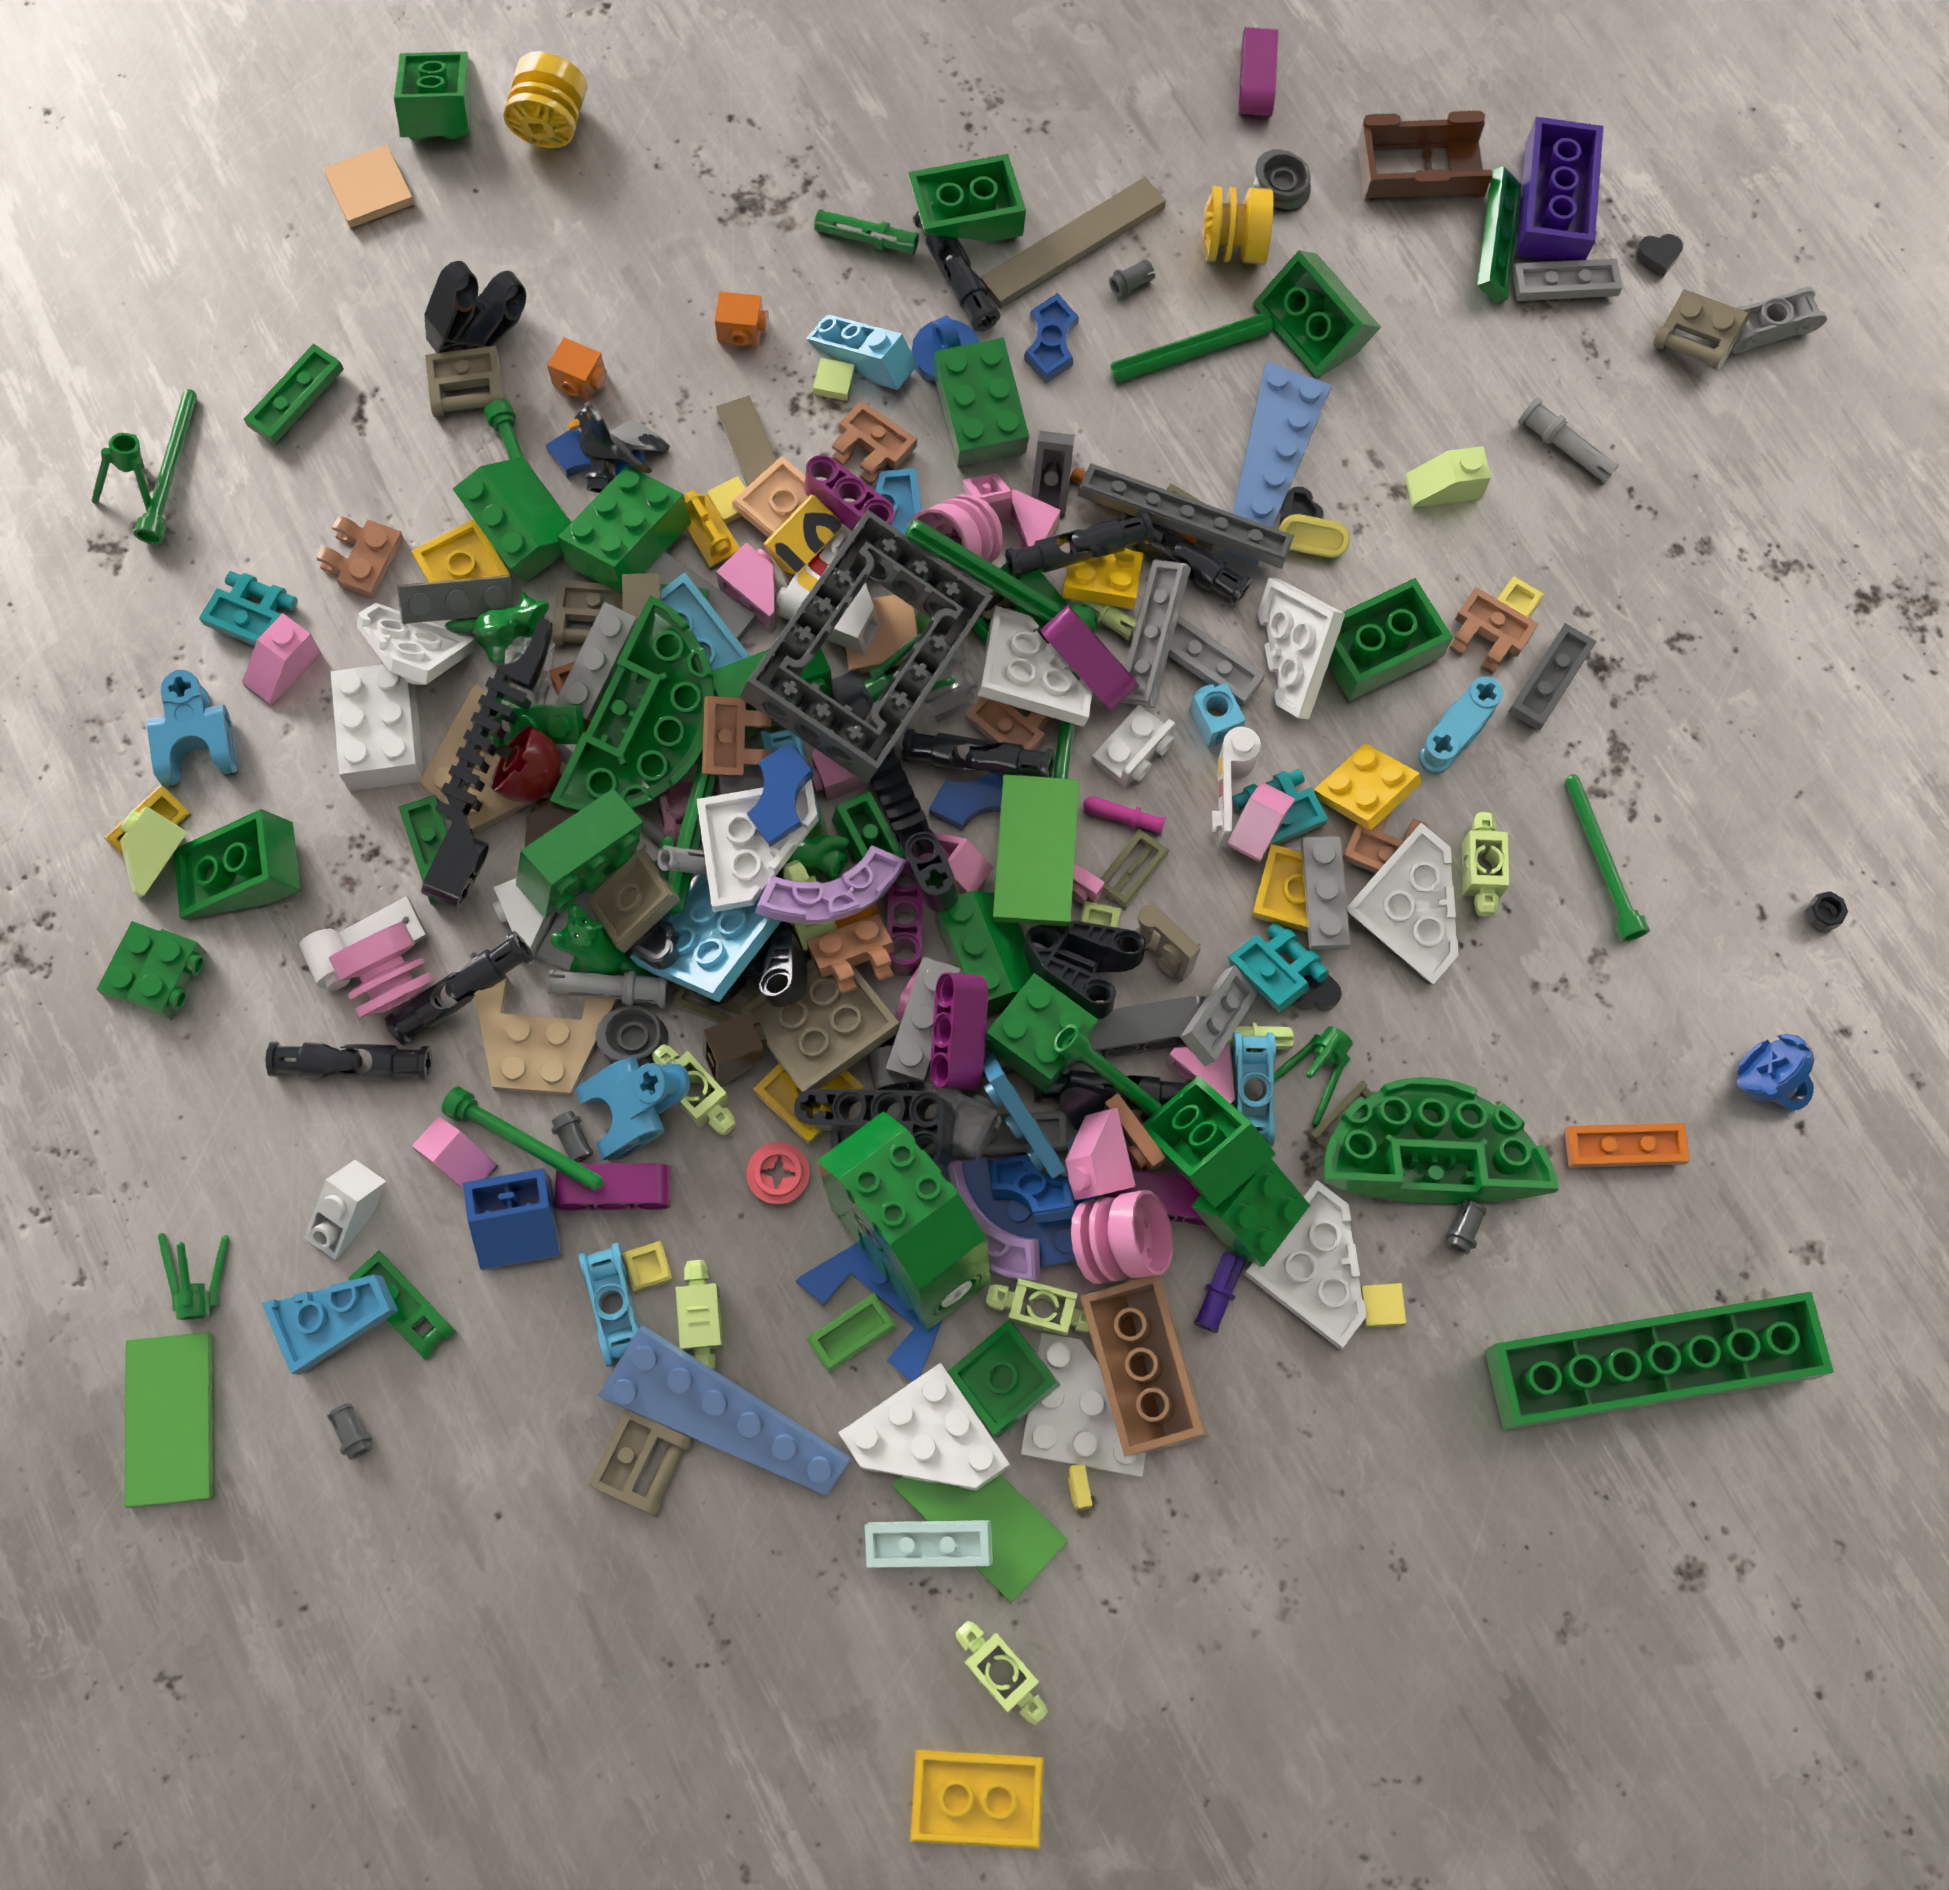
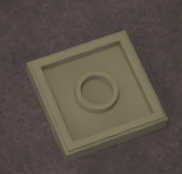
M640 848L586 902L598 921L602 923L604 930L616 948L625 953L680 901V898L649 854Z

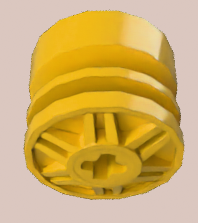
M543 52L526 54L520 58L514 74L512 88L503 112L505 124L512 133L533 145L545 148L564 147L571 143L575 134L579 112L587 91L586 78L579 68L557 55Z
M1212 185L1210 196L1204 209L1202 241L1204 242L1205 259L1207 262L1216 261L1218 247L1222 246V260L1224 263H1229L1234 247H1240L1242 264H1266L1273 220L1272 189L1248 188L1244 203L1240 204L1237 200L1236 188L1230 186L1226 203H1223L1222 187Z

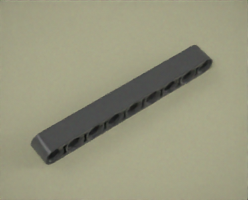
M1199 995L1113 1009L1108 1016L1098 1020L1094 1033L1089 1039L1091 1048L1103 1058H1110L1186 1045L1180 1036L1206 997ZM893 1045L877 1048L868 1054L874 1090L913 1091L935 1087L930 1078V1067L924 1083L886 1071ZM985 1049L984 1057L990 1054L991 1052ZM997 1058L1005 1075L1018 1073ZM1073 1060L1070 1064L1080 1063L1082 1061ZM983 1069L982 1079H985V1078H987V1076H986L985 1071H984V1069Z

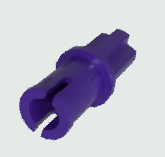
M1230 1252L1222 1254L1211 1284L1205 1285L1204 1289L1207 1291L1198 1316L1195 1318V1325L1206 1331L1218 1333L1219 1325L1228 1303L1235 1299L1233 1291L1245 1264L1243 1258Z

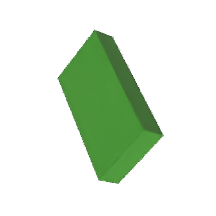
M873 1293L807 1337V1341L830 1374L897 1327L875 1293Z

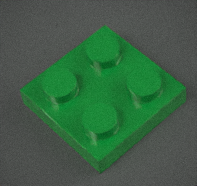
M1007 1320L947 1371L992 1434L998 1438L1061 1385L1010 1320Z

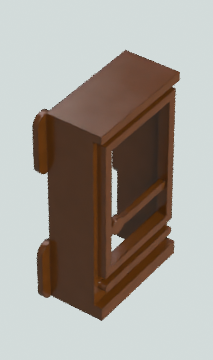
M1453 111L1448 114L1447 120L1401 121L1400 116L1395 113L1366 115L1357 143L1364 201H1370V198L1462 194H1476V197H1485L1493 176L1492 170H1483L1479 140L1485 126V114L1482 111ZM1446 148L1449 171L1446 169L1432 170V151L1430 149ZM1423 149L1422 157L1425 159L1426 170H1418L1411 173L1377 174L1374 151Z

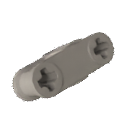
M1804 287L1779 297H1773L1748 306L1736 307L1748 312L1749 319L1732 348V352L1735 354L1744 353L1755 347L1796 335L1811 333L1824 325L1827 321V316L1823 311L1819 310L1814 300L1815 292L1813 288Z

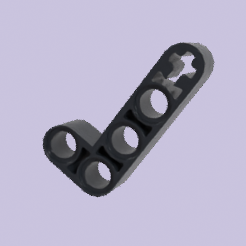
M808 1089L800 1093L795 1100V1115L804 1124L821 1131L851 1132L858 1131L883 1111L887 1113L891 1105L899 1103L900 1113L895 1120L911 1133L918 1147L923 1150L929 1144L935 1143L936 1154L932 1160L941 1172L947 1169L951 1163L955 1112L951 1103L934 1092ZM861 1102V1113L857 1118L850 1120V1108L853 1104ZM938 1103V1116L934 1120L927 1122L925 1119L926 1110L932 1104ZM822 1104L832 1109L833 1114L828 1111H816L813 1115V1110L819 1109Z

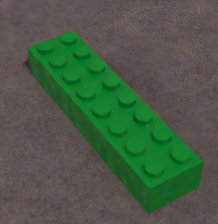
M1812 1291L1501 1342L1485 1350L1503 1431L1812 1380L1834 1372Z

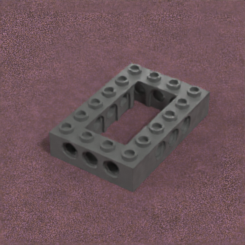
M867 510L747 680L739 697L862 781L868 783L993 596L932 553L908 540L907 536ZM870 577L930 618L931 621L865 719L862 720L851 712L853 708L847 704L843 707L818 690L820 688L819 685L814 682L812 685L801 678V675Z

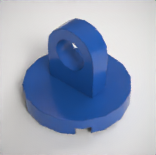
M948 315L929 322L919 329L913 339L912 354L918 364L915 368L916 371L924 379L936 382L933 372L934 351L980 342L978 335L970 326L958 320H952Z
M1782 1034L1777 1036L1780 1040L1770 1043L1767 1039L1758 1043L1745 1055L1738 1066L1737 1073L1740 1077L1737 1080V1084L1744 1094L1754 1101L1766 1102L1774 1100L1779 1106L1794 1111L1808 1105L1814 1092V1085L1809 1074L1812 1071L1815 1058L1812 1049L1806 1041L1798 1035ZM1797 1088L1796 1093L1791 1098H1788V1094Z

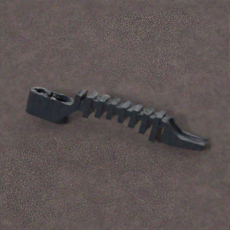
M541 617L525 652L513 662L498 666L494 678H488L485 684L488 689L487 695H481L478 701L481 709L479 713L474 712L471 718L473 728L471 731L467 729L463 737L466 741L465 747H459L456 753V757L459 759L457 766L452 764L448 772L452 778L449 784L445 782L441 789V792L448 799L449 805L439 801L435 808L442 817L451 820L452 824L424 879L421 893L455 909H460L466 901L489 851V843L475 838L468 819L471 809L479 812L483 805L477 799L478 796L467 792L469 787L482 792L485 783L479 779L480 776L473 774L472 771L476 769L487 774L490 765L484 761L485 758L480 756L482 751L494 757L497 750L491 743L492 740L487 738L488 734L503 740L507 733L501 727V723L494 721L495 717L515 725L518 716L512 711L513 708L501 703L502 700L528 711L531 707L532 702L526 697L527 693L509 686V683L534 692L545 665L553 633L549 621Z
M859 669L832 679V688L836 702L843 707L847 704L853 708L851 710L852 713L864 720L875 703L869 695ZM893 746L870 779L873 789H875L877 798L882 805L886 818H888L889 825L905 856L904 858L908 862L926 905L935 912L949 911L956 905L959 898L952 869L939 840L933 831L929 829L923 810H921L911 784L909 785L906 773L902 769L901 762ZM925 853H931V854H932V855H931L929 858H927V859H923V860H922V859H918V857L921 856L922 854H925Z

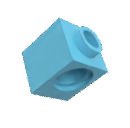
M1227 683L1216 687L1213 684L1207 685L1193 695L1189 712L1207 748L1223 743L1224 737L1233 728L1244 727L1246 720ZM1211 708L1219 709L1224 715L1219 717L1213 716L1207 710Z

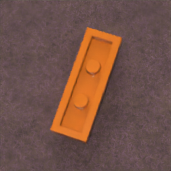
M1685 1123L1568 1126L1564 1130L1569 1168L1685 1165L1690 1161Z

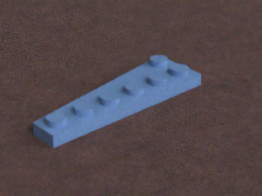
M1267 361L1263 372L1233 514L1272 528L1274 527L1330 393L1331 384ZM1227 549L1224 550V553L1258 565L1259 563L1258 560Z
M644 1325L638 1329L598 1394L604 1400L825 1496H828L851 1458Z

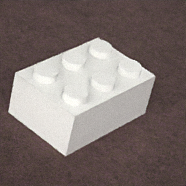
M385 664L331 671L338 771L348 790L351 792L419 782L424 773L416 685L405 681L402 676L391 673Z

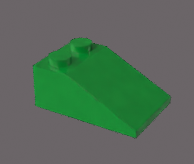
M468 51L399 53L394 103L400 137H409L412 140H424L429 136H444L447 139H458L470 134Z
M1009 154L908 172L909 183L925 234L984 242H995L1023 236L1026 208Z
M263 809L183 844L174 851L179 915L184 920L272 904L301 891L293 822Z

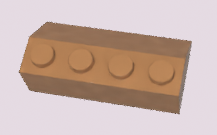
M1160 1275L1140 1278L1080 1296L1124 1457L1167 1449L1209 1437L1164 1279Z

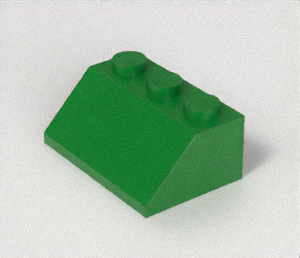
M1298 250L1253 302L1261 313L1267 312L1270 314L1273 328L1316 377L1323 376L1356 355L1381 328L1377 321L1317 253Z
M524 457L480 466L452 488L510 570L526 583L563 555L558 536L571 523V520Z
M972 890L960 894L958 902L949 911L936 912V923L953 965L961 968V973L982 975L986 979L988 984L987 1017L1006 1009L1031 978L1032 973L1024 956L1025 937L1019 923L993 922L995 893Z

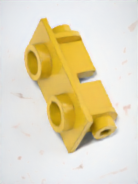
M695 490L688 491L684 498L691 524L686 530L708 566L712 567L732 557L740 547L708 495L703 496Z

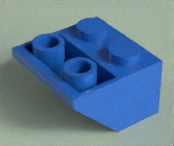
M544 1168L463 1183L467 1221L481 1271L562 1256L552 1182Z

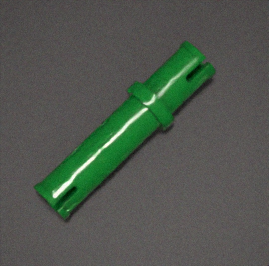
M822 209L817 211L815 217V231L876 245L878 250L884 251L886 248L915 255L918 247L919 233L890 227L888 222L882 221L880 224L827 212ZM837 224L862 229V232L837 227ZM872 232H876V233H880V234H884V235L896 237L897 239H896V240H890V239H886V238H882V237H878V236L871 235V233H872Z

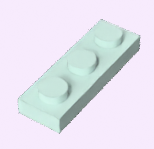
M991 1520L868 1522L865 1525L867 1568L990 1566L993 1563Z

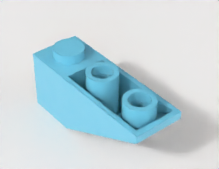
M827 314L807 338L809 343L840 362L855 364V372L872 383L896 390L900 388L918 366L901 333Z

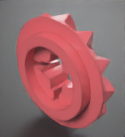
M773 1142L760 1147L752 1155L747 1165L746 1177L749 1188L760 1201L776 1206L778 1204L792 1203L805 1192L810 1179V1168L805 1155L797 1147L785 1142ZM781 1159L784 1172L795 1176L782 1178L781 1184L776 1189L773 1177L762 1173L775 1171L776 1165H778V1161Z

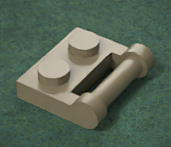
M1683 289L1666 322L1658 330L1653 346L1662 350L1668 347L1708 362V367L1720 370L1749 319V313ZM1679 329L1719 345L1713 349L1675 335V332Z
M496 346L425 355L430 406L433 417L445 416V412L486 407L495 400L504 399L499 353ZM490 386V392L442 398L443 391Z
M559 580L552 626V645L565 646L566 643L584 644L590 630L566 628L567 620L595 622L604 602L623 611L622 595L601 583Z
M1153 905L1144 906L1138 915V924L1140 926L1135 931L1145 938V951H1149L1157 958L1156 962L1159 968L1170 977L1175 975L1182 982L1192 973L1201 947L1159 908Z
M625 1409L589 1486L654 1517H658L662 1505L659 1503L683 1452L689 1451L694 1440ZM661 1439L669 1443V1446L643 1497L635 1493L634 1490L658 1440Z

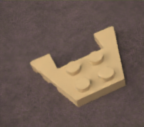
M478 684L472 688L419 780L421 786L431 796L436 795L438 801L448 805V799L441 792L444 783L449 784L452 778L448 772L452 764L457 766L459 759L456 757V753L459 747H465L466 741L463 739L467 729L472 730L473 723L471 718L474 712L479 713L481 709L478 701L482 694L487 695ZM482 751L480 752V756L484 757V761L490 765L487 774L476 769L472 771L473 774L480 776L479 779L485 783L482 792L470 787L467 791L478 796L477 799L483 803L479 812L471 809L468 815L474 834L518 814L517 810L531 804L513 802L503 798L491 789L492 776L500 760L496 753L493 757ZM564 762L561 763L559 771L561 774H563L567 766ZM547 792L541 799L549 798L550 793Z
M508 977L492 988L475 992V1002L492 1088L495 1091L573 1097L575 1089L594 1054L593 1050L597 1043L595 1034L599 1022L605 1015L613 1011L617 1001H620V999L585 997L582 1019L504 1014L509 982Z

